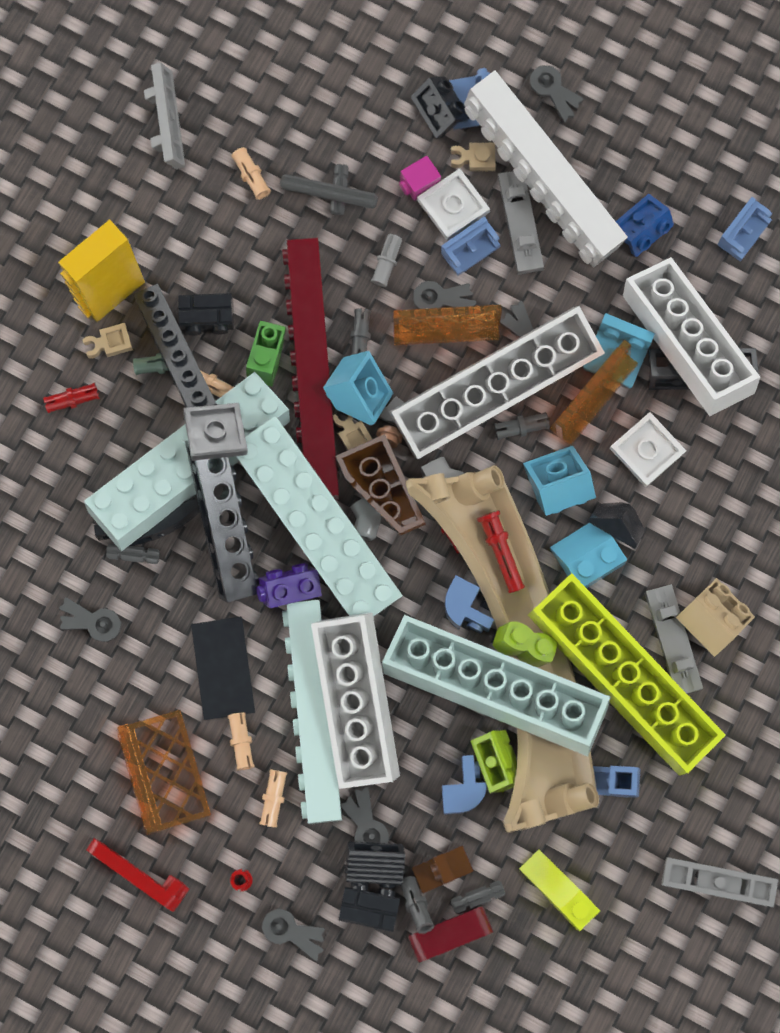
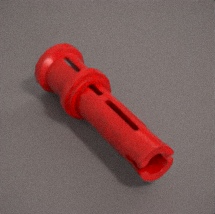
M496 510L476 519L482 524L487 537L485 539L486 544L492 546L508 592L513 593L525 588L507 543L509 534L503 529L499 518L501 513L499 510Z

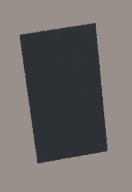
M242 616L191 624L204 720L228 717V715L235 713H255Z

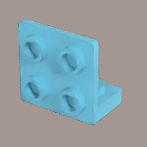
M605 313L596 335L605 354L585 364L583 369L627 388H632L655 333Z

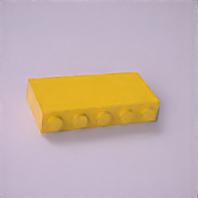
M108 220L59 261L63 270L60 275L70 289L69 292L74 297V301L78 304L77 307L86 318L92 316L96 322L101 320L145 283L128 239L111 220Z

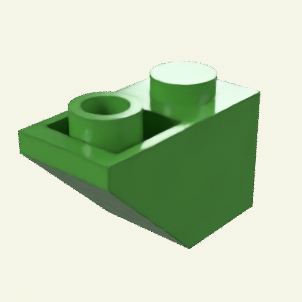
M260 321L246 366L247 377L256 372L267 386L273 387L281 358L286 331L285 326Z

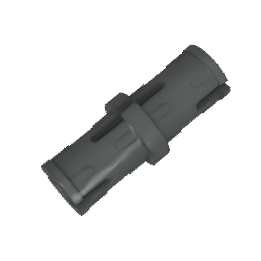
M362 308L354 310L353 331L350 332V339H352L351 355L367 351V343L371 339V333H369L371 311L368 309H364L363 319H361Z
M546 412L524 418L521 415L517 416L515 420L494 423L495 432L498 431L496 438L500 440L515 435L523 437L529 432L550 429L549 420L546 421L548 415Z
M413 876L403 879V884L400 885L406 899V910L408 913H411L417 932L420 934L427 933L434 928L427 910V899L422 896L416 878Z

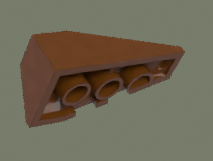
M385 434L336 455L346 481L400 535L426 525L415 499L408 493L406 479Z

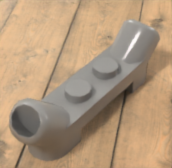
M445 457L437 458L421 467L423 478L438 473H444L445 478L464 474L461 471L451 469ZM362 498L350 507L356 517L354 527L363 540L372 541L377 536L382 516Z

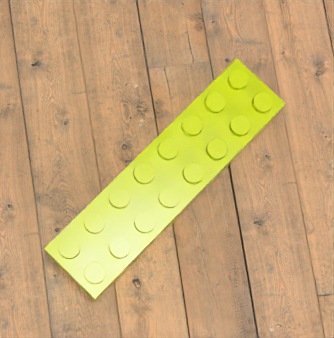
M572 573L527 615L544 634L556 640L558 648L600 693L610 696L609 702L679 776L689 773L726 736Z

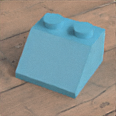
M370 351L343 357L323 387L335 409L369 425L375 424L393 395L392 389Z
M573 445L523 463L537 502L546 516L559 513L566 508L584 504L596 498L591 473Z
M588 523L550 547L566 575L569 576L572 573L586 588L622 567L627 561L614 538L591 523Z

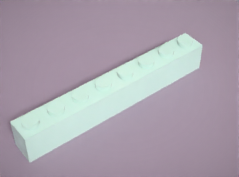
M320 601L295 602L287 604V611H282L284 627H289L290 637L285 638L286 654H292V664L288 665L289 681H294L295 692H290L291 706L292 708H297L298 719H293L294 736L300 735V746L296 747L297 763H302L303 774H298L300 791L305 790L306 802H301L302 819L308 818V824L342 821L339 786L311 627L312 623L322 620Z

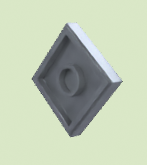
M239 403L184 408L183 414L192 461L247 455L248 449Z

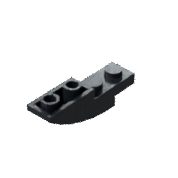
M193 496L183 502L129 546L141 545L157 540L181 528L200 513L198 500ZM94 525L95 536L99 541L110 539L99 525Z

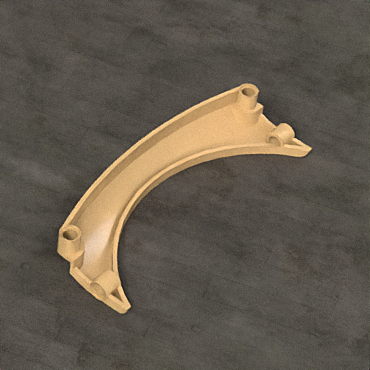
M494 465L479 472H467L451 478H445L444 473H438L425 478L408 479L406 487L410 496L417 500L434 517L467 563L487 602L497 630L506 623L515 621L525 624L534 633H544L527 615L550 593L534 548L501 470ZM496 510H499L501 513L499 518L503 529L509 534L507 543L525 588L513 593L508 592L492 546L486 544V534L482 524L476 519ZM558 647L552 662L537 667L576 683L571 662ZM509 656V657H512V658H514V659L519 660V659L517 658V656ZM517 728L518 754L515 784L510 806L503 821L507 833L545 824L546 821L598 806L599 795L596 789L591 751L588 756H585Z

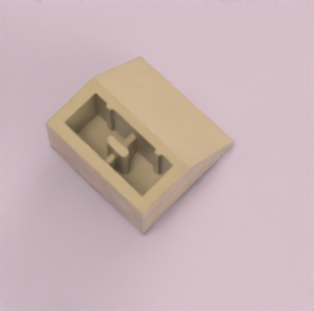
M716 578L676 618L715 657L755 616L744 603H741L731 593L728 586Z

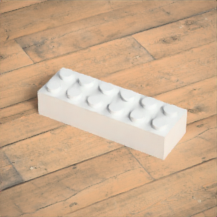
M672 258L666 259L626 279L623 293L624 299L645 328L655 333L653 339L709 416L755 394L760 380L759 374Z
M373 612L320 620L312 623L311 627L339 789L393 782L400 776Z

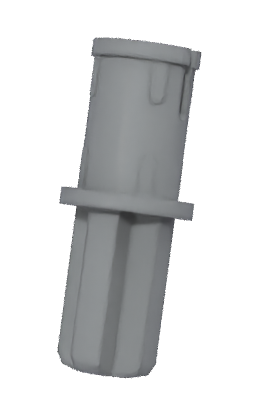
M387 235L381 255L377 256L378 264L371 279L373 284L387 287L392 268L397 265L395 260L402 243V238L399 236Z

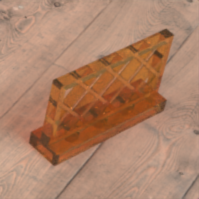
M485 305L394 310V345L499 340L502 306Z
M624 339L550 427V431L569 446L576 441L638 366V363L631 358V344Z
M181 710L132 724L117 726L116 732L146 836L211 816ZM177 719L179 730L175 737L160 730L165 720ZM160 722L158 728L152 726V724ZM147 727L155 731L149 744L146 745L137 740L134 729ZM180 732L183 742L177 739ZM157 734L172 741L165 754L151 747ZM174 743L186 749L187 756L182 764L168 757ZM139 745L145 748L143 755L141 754ZM148 750L163 758L156 771L147 768L144 764L143 759ZM165 760L180 767L173 781L158 774ZM187 760H189L191 769L185 766ZM182 769L193 774L195 781L190 790L175 783ZM147 772L153 775V777H152V779L150 780V782H149V778H148ZM156 777L170 784L163 798L152 792L151 785ZM173 786L187 793L181 807L166 800ZM195 786L197 787L199 795L192 792ZM190 795L201 801L204 812L193 815L183 809ZM155 799L161 801L158 808L156 806ZM163 804H166L177 810L178 813L173 821L162 824L159 811ZM180 813H183V814H185V815L187 816V817L178 819Z

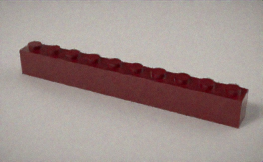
M318 238L287 240V249H282L283 264L289 265V274H284L285 290L291 291V299L286 300L287 315H292L293 325H288L289 341L294 340L295 350H290L291 366H296L297 376H292L293 392H298L299 401L294 402L295 418L300 417L301 427H296L297 443H302L303 455L334 499L338 501L339 488L332 402L327 397L323 388L330 375Z

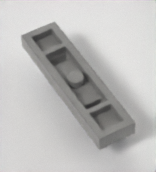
M159 62L151 65L154 86L144 90L145 100L157 105L160 135L150 138L151 147L157 150V152L163 151L165 163L175 169L185 167L173 73L172 70Z
M514 171L499 173L498 181L517 274L542 271L544 265L527 184L525 181L521 182L514 174ZM523 197L521 201L511 202L513 198Z
M672 584L646 591V600L669 676L686 694L702 690V682L685 626L676 618L680 614ZM674 616V618L662 621L667 617Z
M666 857L661 885L774 907L778 879ZM698 871L697 882L695 884L694 876L695 873Z

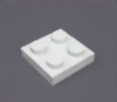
M458 169L417 197L419 204L447 241L490 213V208L461 169Z
M651 412L610 446V450L645 488L686 452L681 444Z

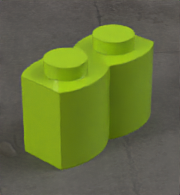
M511 621L498 628L492 646L504 655L517 656L524 663L534 667H541L553 661L558 643L547 634L534 633L525 624Z

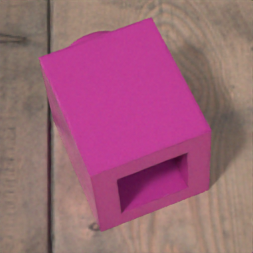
M425 156L401 171L399 185L406 196L410 194L412 199L416 201L419 195L441 181V175L429 157Z

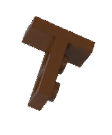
M463 845L412 867L422 894L473 872Z

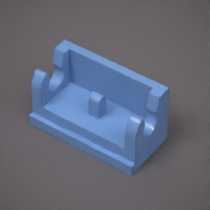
M751 197L721 236L717 245L741 262L772 220L770 218L772 215L771 211L757 202L754 197Z
M484 216L443 244L441 255L457 276H459L500 248V244L497 241L499 237Z

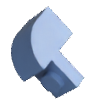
M455 576L445 598V613L448 620L457 629H460L465 620L468 622L467 626L478 633H482L483 630L489 632L494 619L471 608L480 587Z
M473 755L461 757L463 784L442 785L444 815L471 811L482 801L486 793V782L475 783V778H480V767L478 761L474 762Z
M593 766L598 795L639 797L640 768Z

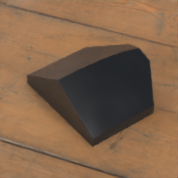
M623 502L598 504L588 520L592 525L633 549H636L645 532L636 510L630 504Z

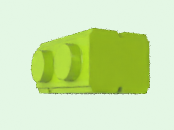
M506 730L492 731L471 741L490 793L509 790L515 784L517 758L512 745L509 744L510 740Z

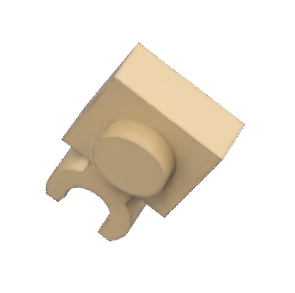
M469 143V150H465L461 146L451 147V154L461 156L459 160H451V167L460 168L464 164H469V171H495V143Z
M125 323L99 330L100 338L88 336L83 339L85 345H95L92 351L86 352L88 358H96L100 355L101 351H105L107 357L133 350Z
M336 414L333 415L335 425L343 428V431L338 433V436L347 451L372 440L362 421L354 424L352 416L348 415L347 420L341 421Z

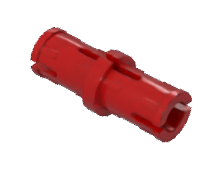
M92 383L73 390L71 387L67 388L66 392L43 397V400L46 403L47 412L51 413L70 406L73 409L77 407V404L100 399L99 393H97L96 384Z
M238 869L232 873L230 883L235 890L241 889V891H246L251 887L253 877L249 871ZM241 875H243L246 880V882L243 885H240L237 881V879Z

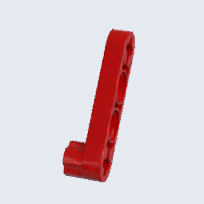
M96 838L86 848L90 854L172 912L176 910L190 890L188 886L172 875H169L163 885H161Z

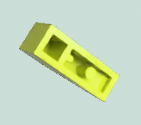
M539 849L519 868L576 930L581 931L600 912L589 898Z

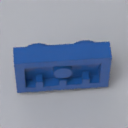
M647 194L616 221L628 238L624 242L630 246L631 253L635 257L646 251L651 244L666 234L674 225L670 209L650 194Z

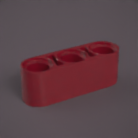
M480 906L434 925V928L427 933L420 934L416 932L409 935L408 938L417 961L420 963L493 933V929L484 907Z

